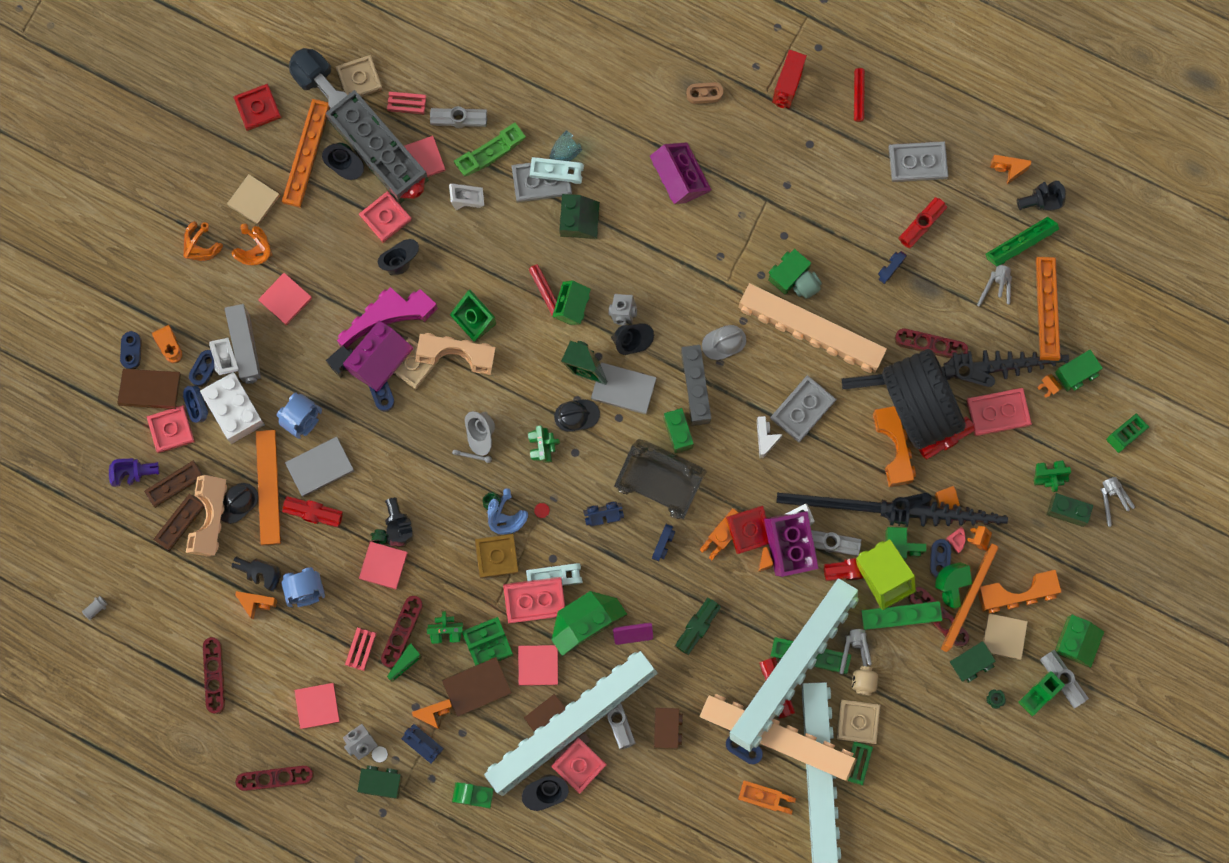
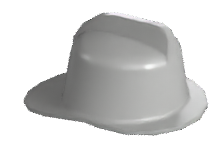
M723 326L705 336L702 342L703 352L708 358L713 360L727 358L740 352L745 347L746 335L738 326Z
M469 412L465 416L469 446L477 455H487L492 447L491 435L494 433L495 423L487 412Z

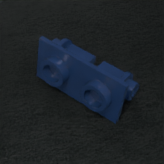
M613 501L606 503V506L598 507V505L587 507V510H583L584 516H588V518H585L586 526L590 525L592 527L604 524L602 518L606 516L607 523L621 521V518H624L623 510L619 511V509H623L621 503Z
M415 724L408 728L404 733L405 735L401 738L430 764L433 763L444 749Z

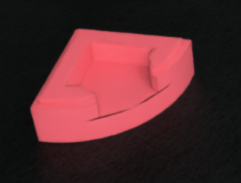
M962 527L946 538L957 554L961 552L965 545V531Z

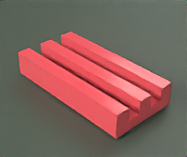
M389 92L387 111L424 114L426 95ZM392 104L421 106V108L392 106Z
M357 627L345 663L346 666L365 671L376 633ZM360 633H362L363 636L355 657L354 663H351L359 640ZM368 635L371 637L360 666L358 663Z

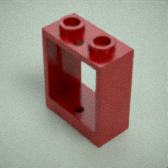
M789 49L774 91L772 103L777 107L790 109L804 70L807 55Z

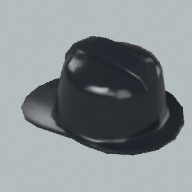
M341 142L332 143L322 152L323 162L344 179L354 180L362 175L364 170L362 160L353 153L351 147Z
M406 239L399 242L380 255L377 261L378 266L382 270L388 271L391 276L405 273L409 269L410 261L419 251L418 242L414 239Z
M646 323L622 325L618 327L614 335L611 336V339L614 341L616 349L620 354L629 355L642 352L650 347L654 340V330Z
M586 399L563 403L556 409L554 414L556 425L566 432L591 428L600 418L598 406Z
M239 483L231 487L224 496V511L220 520L229 524L236 523L251 511L258 501V492L255 487L247 483Z
M551 774L544 775L539 780L525 787L522 793V802L530 810H544L563 802L567 798L569 793L568 785L560 777Z

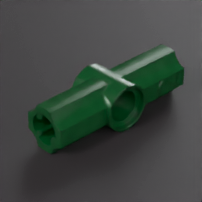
M707 597L697 614H694L686 625V630L676 642L675 647L689 656L699 639L703 638L711 626L710 623L720 611L721 606Z

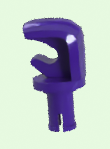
M134 458L115 459L109 465V482L111 486L119 487L126 475H129L127 480L129 486L135 480L136 482H141V478L144 475L160 474L158 470L159 463L141 464L138 459Z

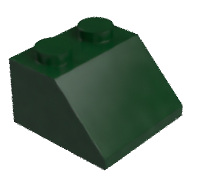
M562 194L560 237L597 239L600 202L582 195Z
M570 341L561 362L573 375L607 385L608 381L599 359L594 355V351L589 349L588 344L585 342L577 341L576 343Z

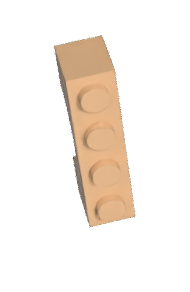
M425 333L419 336L415 362L435 365L441 357L455 354L467 360L472 372L491 375L495 347L487 343L476 344L470 340L459 341L448 336L442 338L431 333Z
M208 475L197 477L194 496L199 498L204 504L206 519L198 531L189 533L186 553L206 557L215 556L219 547L217 539L221 531L220 519L224 511L223 499L227 492L226 479Z

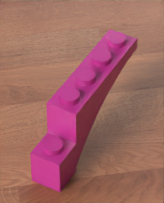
M390 287L379 294V299L374 304L370 303L366 307L365 313L361 317L358 316L352 321V326L348 330L345 329L339 334L337 342L339 346L343 345L347 349L354 341L369 333L379 320L386 325L406 320H423L425 322L438 309L437 304L421 289L411 293L406 302Z

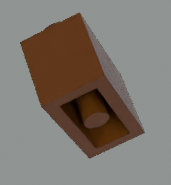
M655 708L654 749L677 750L678 745H682V733H678L679 725L683 724V713H679V708Z

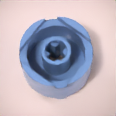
M294 393L291 395L287 405L282 407L277 413L279 425L300 439V435L306 436L319 421L316 417L318 413H322V409L303 394Z
M312 567L303 569L301 573L283 575L281 584L288 607H293L292 604H297L298 607L311 605L319 601L318 597H325L320 573L314 571Z

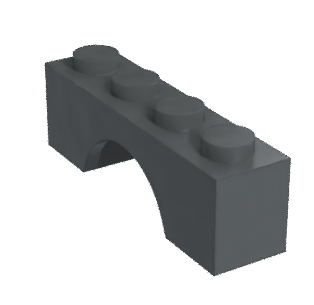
M701 345L681 347L691 426L710 424L711 413Z

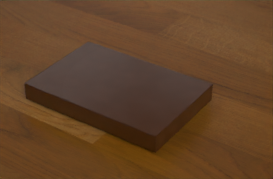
M123 369L117 404L118 406L176 409L181 374L180 372Z
M496 657L442 680L457 717L512 693Z
M553 694L525 716L524 720L535 732L539 727H545L550 723V719L554 715L561 714L566 709L558 697ZM585 732L578 736L585 744L591 741ZM572 742L553 756L554 759L557 760Z

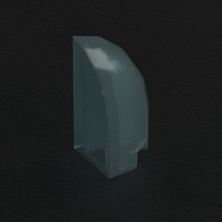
M566 130L555 142L549 159L571 161L582 151L580 143L576 144L572 139L573 135Z

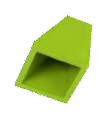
M890 539L886 542L878 543L870 551H863L856 558L857 567L882 610L916 592L915 576Z

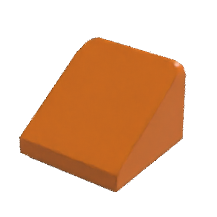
M954 486L935 493L939 507L941 502L949 504V509H953L954 504L957 507L960 506Z
M764 547L762 550L758 572L770 569L773 566V561L767 547Z

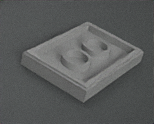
M945 141L889 145L892 182L948 179Z
M567 158L556 160L567 161ZM531 163L512 165L516 202L562 197V194H572L570 182L531 178Z
M601 362V367L608 382L607 385L595 383L591 400L646 415L656 377Z
M807 375L770 419L800 443L834 404L836 399Z
M337 437L285 462L302 497L354 472Z

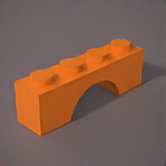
M895 406L876 409L873 412L876 431L890 437L896 447L894 461L885 468L889 487L910 484L913 482L914 477H916V471L914 466L910 464L912 454L910 447L907 448L905 440H908L906 430L902 428V423Z
M1056 570L1033 576L1031 587L1027 592L1014 594L1006 591L1000 583L981 586L978 596L982 611H988L989 614L1000 612V608L1007 607L1010 610L1018 608L1019 604L1025 602L1027 605L1038 603V599L1045 598V601L1057 599L1056 595L1061 593V588Z

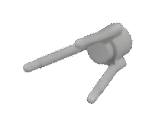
M999 265L996 267V271H992L977 306H981L994 279H996V283L1000 284L999 298L1002 297L1004 284L1007 283L1006 298L1007 305H1010L1012 280L1010 267Z
M1112 477L1102 482L1104 488H1101V492L1103 494L1108 527H1111L1112 524L1107 494L1110 496L1118 495L1126 511L1130 510L1127 503L1132 509L1135 508L1117 477Z
M851 630L850 636H846L840 674L844 672L850 643L853 648L861 649L863 666L867 667V662L868 665H872L865 630Z

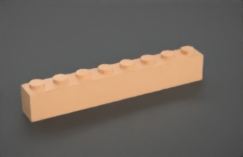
M750 283L739 303L738 308L744 314L749 316L752 314L758 317L759 321L766 324L769 322L782 332L788 331L796 339H805L813 347L824 348L828 354L832 356L838 355L849 364L854 365L855 363L868 373L876 372L887 348Z
M715 694L714 697L709 695L700 717L731 731L744 713V706L734 701L732 705L726 703V698ZM776 719L772 720L773 724L768 732L764 731L760 744L847 782L857 760L853 757L854 753L842 749L841 752L834 749L835 745L826 741L821 744L816 741L817 737L808 733L805 736L797 733L798 729L789 725L784 728L779 725L780 721Z

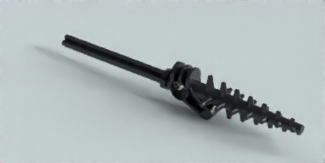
M983 350L982 361L973 362L971 351H967V353L962 351L960 354L953 352L951 359L944 363L941 368L947 380L955 377V379L992 387L995 384V379L990 373L1002 371L1004 379H1008V370H1015L1016 376H1020L1021 368H1027L1028 373H1032V367L1039 366L1040 370H1043L1044 365L1047 364L1056 366V363H1068L1069 355H1062L1060 353V360L1052 361L1040 360L1037 352H1033L1032 357H1025L1024 351H1021L1020 358H1013L1012 351H1008L1007 359H1001L1000 351L997 350L995 351V360H989L987 350ZM962 366H968L966 373H959V369ZM882 374L841 378L842 390L886 385Z
M777 492L776 503L801 506L807 504L811 507L880 513V517L888 519L892 526L894 523H897L898 526L905 524V527H908L909 518H919L922 527L927 524L929 519H933L934 526H938L941 520H946L947 526H950L953 521H958L959 526L965 524L966 521L971 522L972 526L978 524V522H984V525H989L990 523H997V525L1008 524L1007 515L1000 516L994 514V512L986 514L982 510H978L977 513L969 507L962 511L961 507H957L956 504L953 505V509H949V504H945V502H941L940 507H937V502L934 501L931 506L932 496L929 493L897 497L892 502H887V500L883 499L881 502L779 492Z

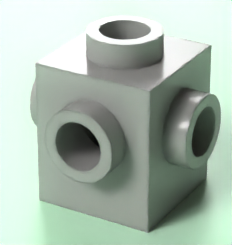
M614 294L613 303L609 306V316L612 317L614 323L618 325L633 323V317L637 316V306L633 295Z
M363 724L351 730L343 737L347 744L344 748L350 756L354 754L358 760L378 747Z

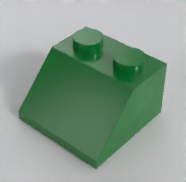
M1071 614L1065 621L1055 651L1059 656L1091 668L1104 631L1090 621Z

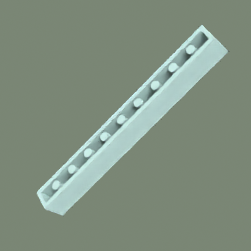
M839 578L730 731V740L749 752L753 747H758L764 731L768 732L770 730L775 715L779 716L781 714L785 701L793 697L796 685H801L806 677L805 672L808 668H813L817 661L815 659L817 655L825 651L828 639L834 638L840 622L843 624L847 619L849 609L857 605L859 598L856 588Z
M641 651L631 654L627 662L616 666L612 670V674L601 678L593 689L583 692L579 700L569 703L565 707V711L554 715L550 719V723L545 727L541 726L535 730L531 738L521 741L517 749L509 751L503 756L502 761L498 764H492L484 775L499 795L504 796L658 674Z
M827 682L803 683L801 689L804 736L808 733L817 737L816 741L821 744L824 741L830 743V739H833V727H829V719H832V708L828 707V699H831L830 687H827ZM806 764L812 863H838V859H841V849L837 847L836 839H840L839 827L835 825V819H838V807H834V799H837V788L833 787V779H836V776Z

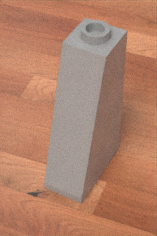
M244 304L226 307L225 313L238 366L239 378L246 384L255 383L257 379H261L250 314Z

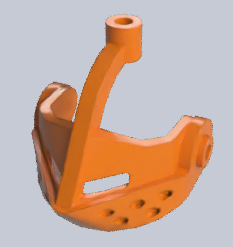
M193 221L188 225L184 234L183 256L184 258L198 261L210 260L222 250L223 244L216 242L209 249L195 245L199 237L203 233L208 232L209 225L203 222L201 229L191 241L190 236L198 225L197 222Z
M247 224L240 226L242 234L251 236L257 245L248 251L236 248L232 251V256L246 265L262 264L273 254L264 231L258 226H254L252 230L248 229Z

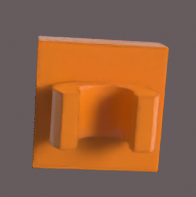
M1052 373L1042 379L1043 383L1038 386L1039 390L1043 387L1048 388V393L1044 395L1045 397L1054 395L1063 389Z
M979 525L977 529L971 528L970 531L975 534V538H968L967 541L974 544L978 549L987 551L992 532L986 527Z

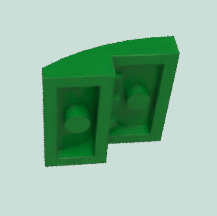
M498 617L462 632L475 665L493 657H496L499 662L514 656Z

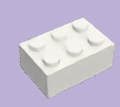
M234 372L200 390L231 444L264 426L262 419Z

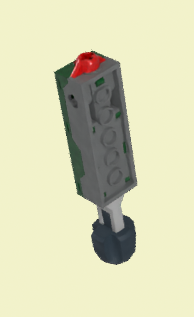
M307 48L296 51L290 59V74L303 90L318 87L329 100L328 105L331 109L326 112L330 124L399 204L407 198H418L424 192V184L429 181L426 171L355 90L347 95L345 92L336 91L326 80V77L331 73V65L319 52Z

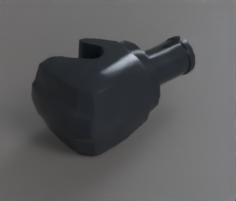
M1053 181L1049 185L1043 182L1033 189L1032 195L1017 198L1018 209L1022 210L1033 206L1037 207L1038 210L1051 211L1060 209L1065 205L1066 189L1060 181Z
M396 497L387 499L385 503L389 517L385 520V523L387 525L386 534L389 535L387 537L390 546H406L407 543L413 541L414 536L411 520L407 514L400 512Z
M238 556L234 558L233 561L240 563V565L232 563L231 567L233 569L235 568L247 573V580L254 581L255 584L260 583L259 576L263 574L264 587L269 591H275L281 578V570L278 566L257 558L252 562L241 559Z

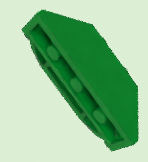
M589 591L557 612L551 641L561 656H564L625 617L627 613L617 598Z

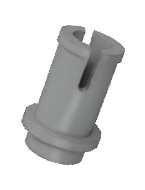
M101 596L95 597V600L82 610V613L89 620L102 609H106L105 606L108 603Z

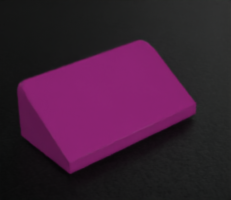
M652 623L614 628L615 645L652 640Z

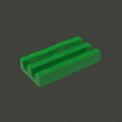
M854 741L851 752L854 753L853 757L855 756L856 748L860 747L853 776L852 778L849 777L848 781L863 786L873 747ZM864 749H867V754L862 769L860 780H858L856 778L860 767Z

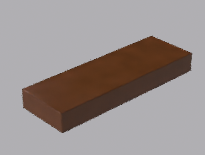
M193 460L144 492L153 507L156 508L196 483L197 477L203 474Z
M189 493L153 540L170 552L203 510L204 504Z

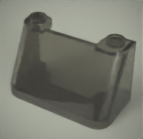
M637 439L628 453L614 487L626 495L635 491L669 507L668 511L673 518L685 519L707 471L650 442Z

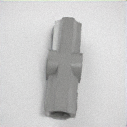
M460 106L452 109L431 108L430 124L434 126H454L458 129L465 126L486 127L487 110L464 109ZM457 115L463 116L461 120L454 119Z
M811 530L815 549L824 550L828 553L837 552L853 556L859 555L861 539L841 536L833 532L824 533ZM826 539H834L836 545L834 547L828 546Z
M1055 650L1039 659L1047 671H1052L1059 679L1061 674H1065L1068 677V683L1065 684L1061 691L1073 708L1078 707L1089 699L1075 680L1073 672L1068 670Z
M620 703L608 712L607 716L618 747L621 750L632 747L636 743L627 716ZM616 714H621L623 717L620 723L613 722V717Z

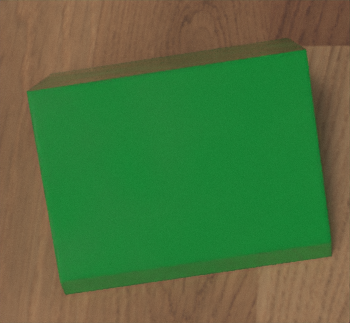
M471 290L466 292L450 313V316L473 342H476L496 325L495 316Z

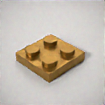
M513 534L475 539L480 578L519 573Z

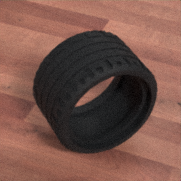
M923 350L912 355V357H907L903 361H898L884 368L882 375L887 390L906 433L915 448L921 450L928 447V445L935 444L937 441L944 440L946 437L949 438L955 433L958 434L964 431L966 427L964 418L940 363L932 350Z

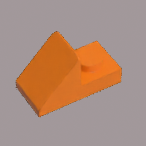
M994 155L990 168H994L999 172L1009 171L1007 184H1009L1029 169L1031 161Z
M238 591L235 594L249 617L253 620L257 605H259L258 608L270 610V607L276 608L277 600L273 597Z
M450 699L413 711L412 715L416 719L439 730L435 714H438V716L450 713L449 710L453 706Z

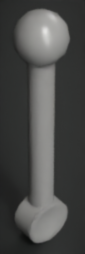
M453 450L452 452L453 455L484 460L486 463L492 461L490 456L483 457L458 450Z

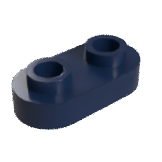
M902 251L899 253L895 252L889 260L891 262L889 266H884L878 273L880 276L878 280L886 284L906 259L907 255Z
M133 331L126 332L121 338L120 362L126 369H136L141 362L142 340ZM129 338H134L132 343H128ZM129 356H132L133 359L130 362H128L127 358Z
M205 350L200 353L189 373V380L197 387L206 385L215 370L211 350ZM211 358L212 362L207 364L206 360ZM198 375H203L201 380H197Z
M388 381L378 392L369 387L375 405L380 411L387 412L394 407L395 401ZM388 400V404L382 405V401Z
M187 386L183 392V399L189 417L194 423L204 422L207 419L208 410L200 388L197 386Z
M666 523L653 553V560L659 562L660 559H665L668 551L665 548L668 541L672 542L676 532L672 530V525Z
M944 539L936 540L931 546L930 573L935 578L939 574L936 570L937 566H941L943 569L951 563V545ZM942 547L944 552L939 553L937 548Z
M730 736L727 738L726 748L731 754L750 765L761 761L763 752L759 746L752 748L751 751L756 753V757L750 758L748 750L740 745L738 748H734Z

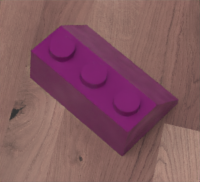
M687 142L664 144L650 155L653 166L656 168L661 182L664 184L674 204L687 203L711 191Z
M379 320L343 364L351 375L378 392L414 348L395 330Z
M808 511L764 519L775 576L783 577L819 569Z

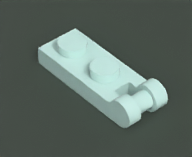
M532 157L530 177L581 184L583 178L581 171L584 170V164ZM568 170H574V174H568Z
M580 563L526 570L527 581L561 577L562 586L582 584L583 580L579 573L581 566ZM571 571L572 578H566V572Z

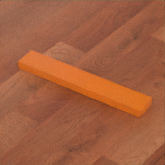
M312 99L282 199L283 204L301 208L326 124V112L330 110L328 102Z
M1037 257L1036 279L1040 360L1059 361L1060 339L1056 258Z
M256 431L260 543L262 546L281 544L276 431Z
M991 544L987 548L972 580V585H970L942 644L941 650L947 652L953 647L995 557L998 546Z

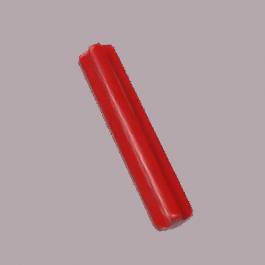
M856 68L854 71V121L862 122L864 120L865 70L863 68Z
M533 265L529 268V272L553 316L557 300L539 265Z

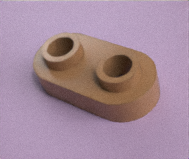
M716 82L692 84L686 91L687 100L693 104L714 103L720 101L723 97V88ZM711 92H716L717 95H716V96H712L710 93H711ZM697 93L699 96L693 97L692 94Z

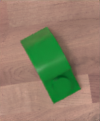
M887 527L885 530V542L890 539L904 561L907 559V554H909V557H921V555L926 553V544L907 543V528Z
M959 562L948 565L939 572L935 588L943 591L942 599L945 605L952 608L961 607L959 588L972 585L970 565Z
M1050 671L1018 703L1031 716H1034L1065 684Z
M455 782L452 803L491 809L494 788Z

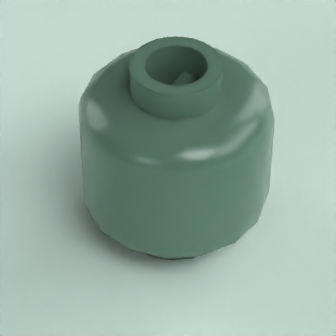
M806 271L794 282L796 286L793 289L799 297L803 296L809 299L821 290L820 285L822 282L815 272Z

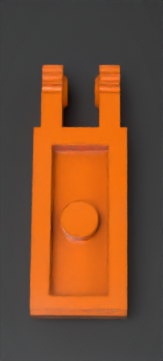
M732 508L726 517L738 512ZM726 517L700 548V551L703 553L712 542L718 546L710 554L709 558L711 560L721 550H724L732 540Z
M743 780L738 797L740 801L792 815L793 810L778 806L780 799L790 803H795L796 798L782 794L780 791Z

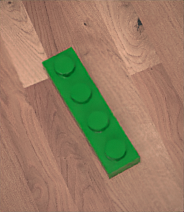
M1049 217L1044 218L985 254L987 260L996 267L1004 264L1007 260L1019 255L1022 251L1036 245L1039 241L1058 231V223Z
M940 601L888 607L884 610L881 608L862 610L864 630L942 621Z
M774 637L770 657L782 659L794 641ZM825 649L822 654L819 653L815 658L817 661L813 667L840 673L843 653ZM848 654L846 665L843 674L847 675L848 668L851 659L850 654Z

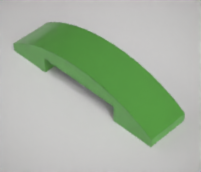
M513 123L500 131V135L471 153L468 151L454 160V164L464 177L507 154L520 144L526 136L518 125Z

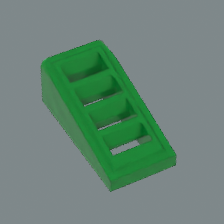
M1136 413L1110 434L1106 440L1120 453L1144 433L1149 426ZM1132 422H1134L1141 430H1138V429L1132 424Z
M411 643L389 672L387 677L391 682L395 681L421 659L422 656Z

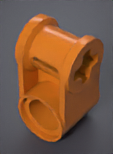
M170 325L152 332L155 342L168 362H179L183 354Z

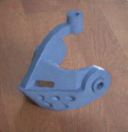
M508 488L503 490L500 505L498 500L492 499L487 511L490 529L502 535L516 532L525 524L528 518V512L520 510L513 516L501 513L504 503L507 499L511 498V490ZM506 523V525L497 526V524Z

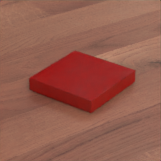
M268 83L233 96L246 131L281 118Z
M763 506L726 517L737 554L769 544L764 521L767 517Z

